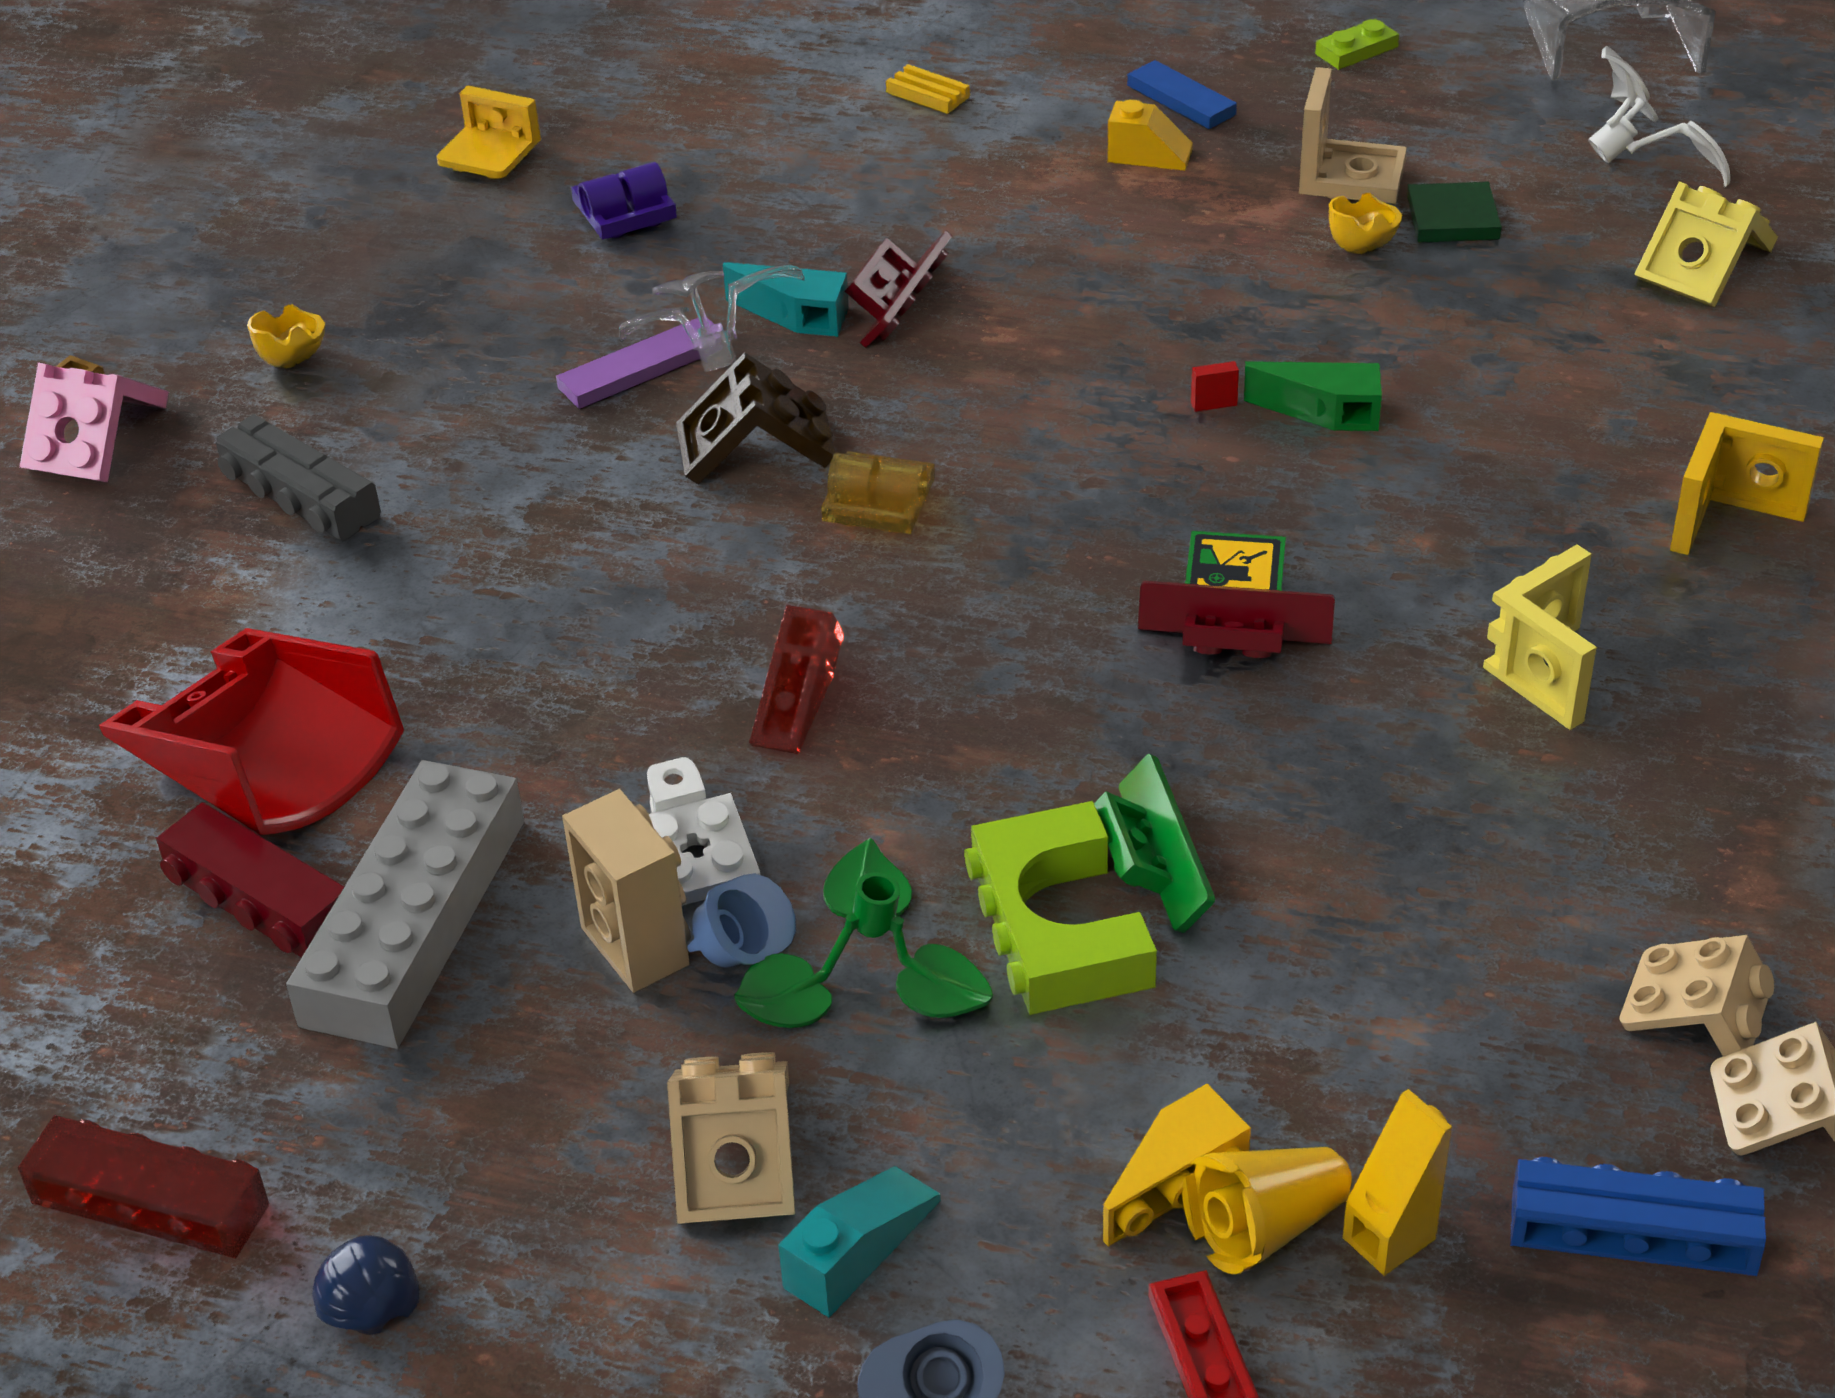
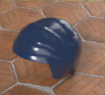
M366 1235L345 1242L326 1257L315 1276L312 1296L317 1317L322 1322L336 1328L351 1329L359 1333L374 1335L381 1333L384 1324L389 1320L399 1316L409 1317L419 1302L420 1288L412 1263L400 1247L383 1237Z

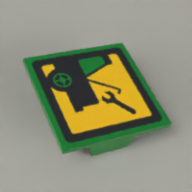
M1191 531L1185 584L1282 591L1286 537Z

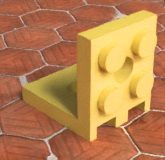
M1679 181L1634 275L1640 280L1715 308L1745 244L1771 252L1778 236L1769 226L1770 221L1760 214L1761 209L1756 205L1744 200H1737L1736 204L1728 202L1726 198L1715 190L1704 186H1699L1698 190H1695ZM1693 242L1702 243L1704 245V252L1698 260L1694 262L1683 261L1682 253L1687 245Z
M1578 544L1558 556L1550 557L1541 566L1523 576L1516 577L1510 584L1493 593L1492 601L1500 606L1501 610L1500 617L1489 623L1487 639L1496 644L1495 654L1484 660L1483 665L1484 669L1569 730H1572L1585 720L1597 649L1595 645L1574 632L1580 628L1592 556L1590 552Z

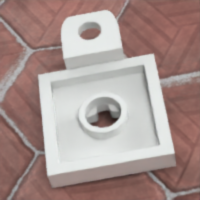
M687 757L654 764L649 767L647 772L648 788L651 794V813L649 816L658 834L661 837H670L680 854L681 865L677 867V875L686 895V903L683 905L705 900L707 893L712 888L739 876L754 873L760 875L759 867L731 793L706 799L705 788L696 765ZM670 774H678L683 777V780L675 785L667 784L664 781L665 777ZM692 845L705 847L703 849V856L694 858L691 852H682Z

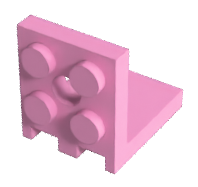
M38 363L20 468L108 483L122 402L166 409L169 392L115 374L105 375L83 369H67ZM76 420L79 426L78 436L74 441L67 443L64 438L65 426L70 421Z

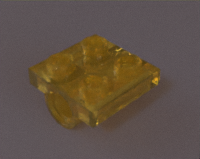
M847 451L846 454L836 452L832 458L828 473V494L821 506L822 521L839 523L846 526L886 530L893 533L911 534L934 482L935 464Z

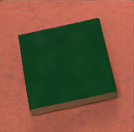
M1489 182L1408 184L1407 200L1417 242L1500 239L1501 223Z

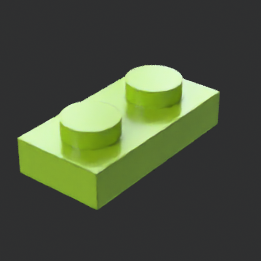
M1376 18L1365 20L1362 24L1346 30L1336 31L1330 36L1316 40L1315 54L1340 70L1397 48L1399 33Z

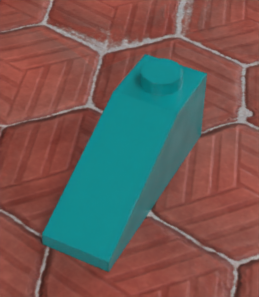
M893 1166L818 1204L778 1244L783 1288L830 1318L941 1201V1194L898 1167Z

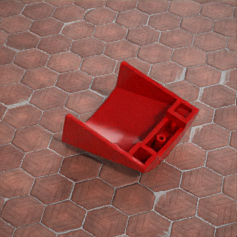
M245 628L211 651L217 669L163 705L136 700L99 725L103 736L260 835L282 833L305 827L323 819L342 807L377 774L404 732V727L380 658L375 651Z

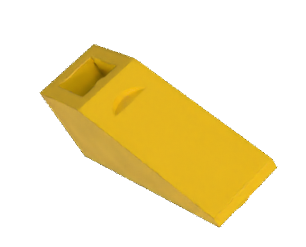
M1208 1083L1164 1107L1158 1113L1103 1204V1242L1108 1247L1126 1236H1135L1149 1226L1151 1221L1173 1208H1183L1182 1191L1184 1186L1182 1184L1184 1176L1194 1172L1196 1165L1191 1163L1195 1158L1209 1153L1249 1151L1251 1128Z
M1409 1089L1401 1093L1346 1201L1342 1238L1383 1276L1436 1240L1452 1126L1436 1107L1427 1105Z

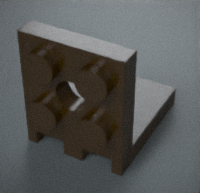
M744 352L676 422L685 477L699 485L757 426L821 467L826 468L836 458L832 440L833 433L829 427L826 414V404L815 392L810 390L805 392L794 385L790 378L781 370H771Z

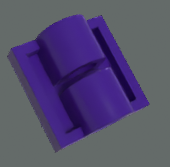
M656 162L620 171L618 174L613 173L585 181L571 187L574 203L602 240L621 237L627 232L644 227H655L662 222L677 218L676 204L668 195L663 172Z

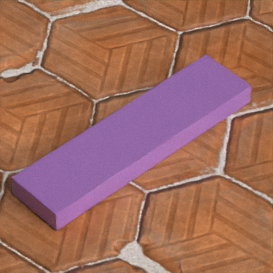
M704 315L556 376L557 386L578 409H581L727 348V336Z

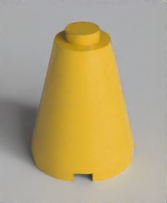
M1329 1147L1209 1153L1195 1158L1191 1163L1196 1166L1193 1173L1184 1176L1182 1200L1186 1220L1195 1240L1205 1237L1209 1246L1214 1251L1213 1254L1206 1257L1221 1271L1229 1274H1239L1257 1266L1343 1204L1350 1194L1352 1174L1344 1158Z

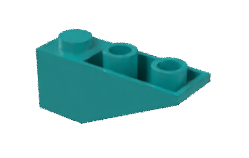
M730 262L723 263L726 301L796 333L839 336L849 309L848 294L844 292L848 287L847 273Z

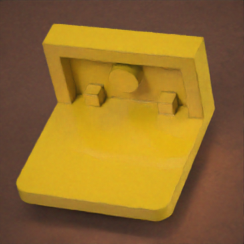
M467 85L459 93L465 127L437 154L438 165L458 172L465 171L484 175L490 179L504 178L541 140L535 99Z

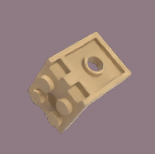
M1316 67L1304 108L1299 194L1325 196L1330 199L1345 196L1347 199L1360 200L1363 193H1372L1378 200L1384 203L1396 204L1406 161L1407 147L1327 139L1332 69Z
M775 1052L741 1055L739 1065L719 1066L718 1057L685 1059V1064H681V1069H676L667 1082L677 1224L795 1215L787 1102L789 1087L788 1061L776 1062ZM730 1142L742 1145L747 1150L750 1158L748 1167L742 1173L736 1175H729L721 1171L715 1160L717 1150L722 1145Z

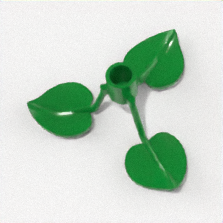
M869 838L839 860L825 880L823 887L825 904L831 912L846 918V921L822 969L814 974L811 965L798 956L784 953L768 955L764 960L751 965L746 971L741 985L734 995V999L744 1012L768 1025L781 1028H799L817 1022L825 1016L832 1004L831 993L821 983L830 976L855 929L860 934L869 938L881 937L888 931L893 933L898 959L906 967L897 976L896 990L902 1002L916 1013L932 1018L954 1017L987 1006L992 1001L993 992L988 981L977 967L952 948L939 944H925L916 951L914 958L909 955L902 931L904 920L899 916L911 903V886L904 874L884 856L874 840Z

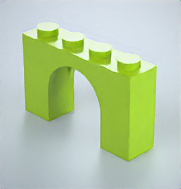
M1093 801L971 826L972 848L964 850L967 872L971 880L979 879L981 886H978V896L984 917L993 916L995 924H992V933L999 956L1007 954L1010 962L1007 963V975L1013 995L1022 994L1029 1015L1156 988L1157 950L1140 912L1084 924H1061L1038 916L1025 905L1032 895L1046 887L1108 873V835Z

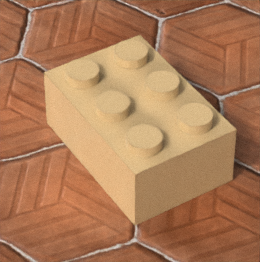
M621 789L615 790L562 815L581 928L630 990L635 993L688 966L687 942L691 940V933L683 918L682 905L686 903V895L677 875V867L681 865V857L671 838L668 836L661 837L654 829L646 809L641 804L634 806Z

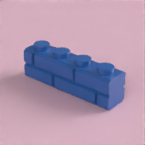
M1538 1157L1533 1160L1518 1159L1512 1193L1510 1246L1757 1276L1766 1242L1764 1188L1745 1186L1742 1182L1729 1178L1719 1179L1714 1182L1684 1179L1681 1175L1670 1171H1661L1650 1175L1625 1172L1617 1166L1610 1164H1599L1591 1168L1562 1164L1560 1161L1550 1157Z

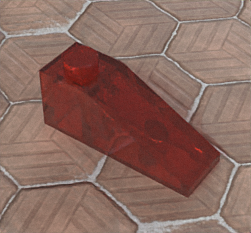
M786 605L749 740L751 746L799 754L832 681L844 632L832 612Z

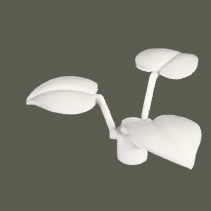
M1608 46L1604 47L1601 58L1608 59L1613 69L1611 98L1623 104L1615 115L1606 122L1607 124L1588 139L1596 153L1609 164L1625 149L1632 154L1642 146L1676 133H1682L1688 136L1698 151L1716 166L1723 176L1724 187L1728 186L1730 183V169L1723 151L1716 141L1693 121L1687 124H1678L1637 141L1633 140L1638 132L1630 120L1639 111L1654 123L1659 119L1652 106L1647 102L1650 99V95L1639 74L1627 62L1622 60L1615 51Z

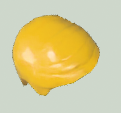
M1363 193L1360 200L1355 204L1350 203L1345 196L1335 197L1329 204L1331 234L1336 243L1350 253L1363 254L1387 244L1397 232L1402 220V213L1396 206L1378 200L1372 193Z
M289 304L284 306L283 314L279 317H274L266 311L254 314L248 321V330L257 354L267 364L276 368H291L309 359L316 353L323 341L325 322L320 315L303 311L295 305Z

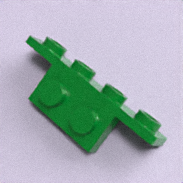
M1147 754L1119 784L1118 788L1122 798L1105 791L1094 805L1108 835V847L1115 863L1114 869L1117 875L1130 886H1141L1160 894L1173 929L1185 933L1214 904L1215 895L1158 757Z

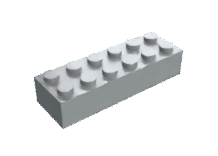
M421 760L286 983L298 1028L395 1049L399 1048L525 822L517 778Z

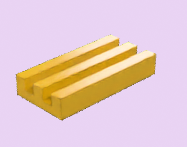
M909 64L903 67L904 72L898 71L894 74L895 79L889 78L886 80V93L945 114H949L970 97V85Z

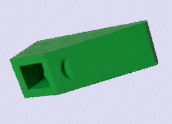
M1245 361L1243 398L1245 402L1334 431H1379L1382 401L1380 363Z

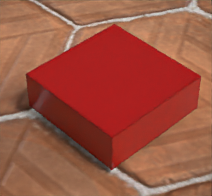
M1235 361L1192 367L1191 405L1194 412L1237 406L1239 369Z

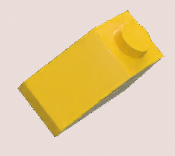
M1116 100L1108 120L1107 162L1185 171L1193 150V143L1155 104H1145L1138 100Z

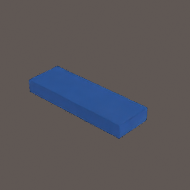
M1156 60L1128 73L1127 86L1207 129H1211L1236 115V102Z

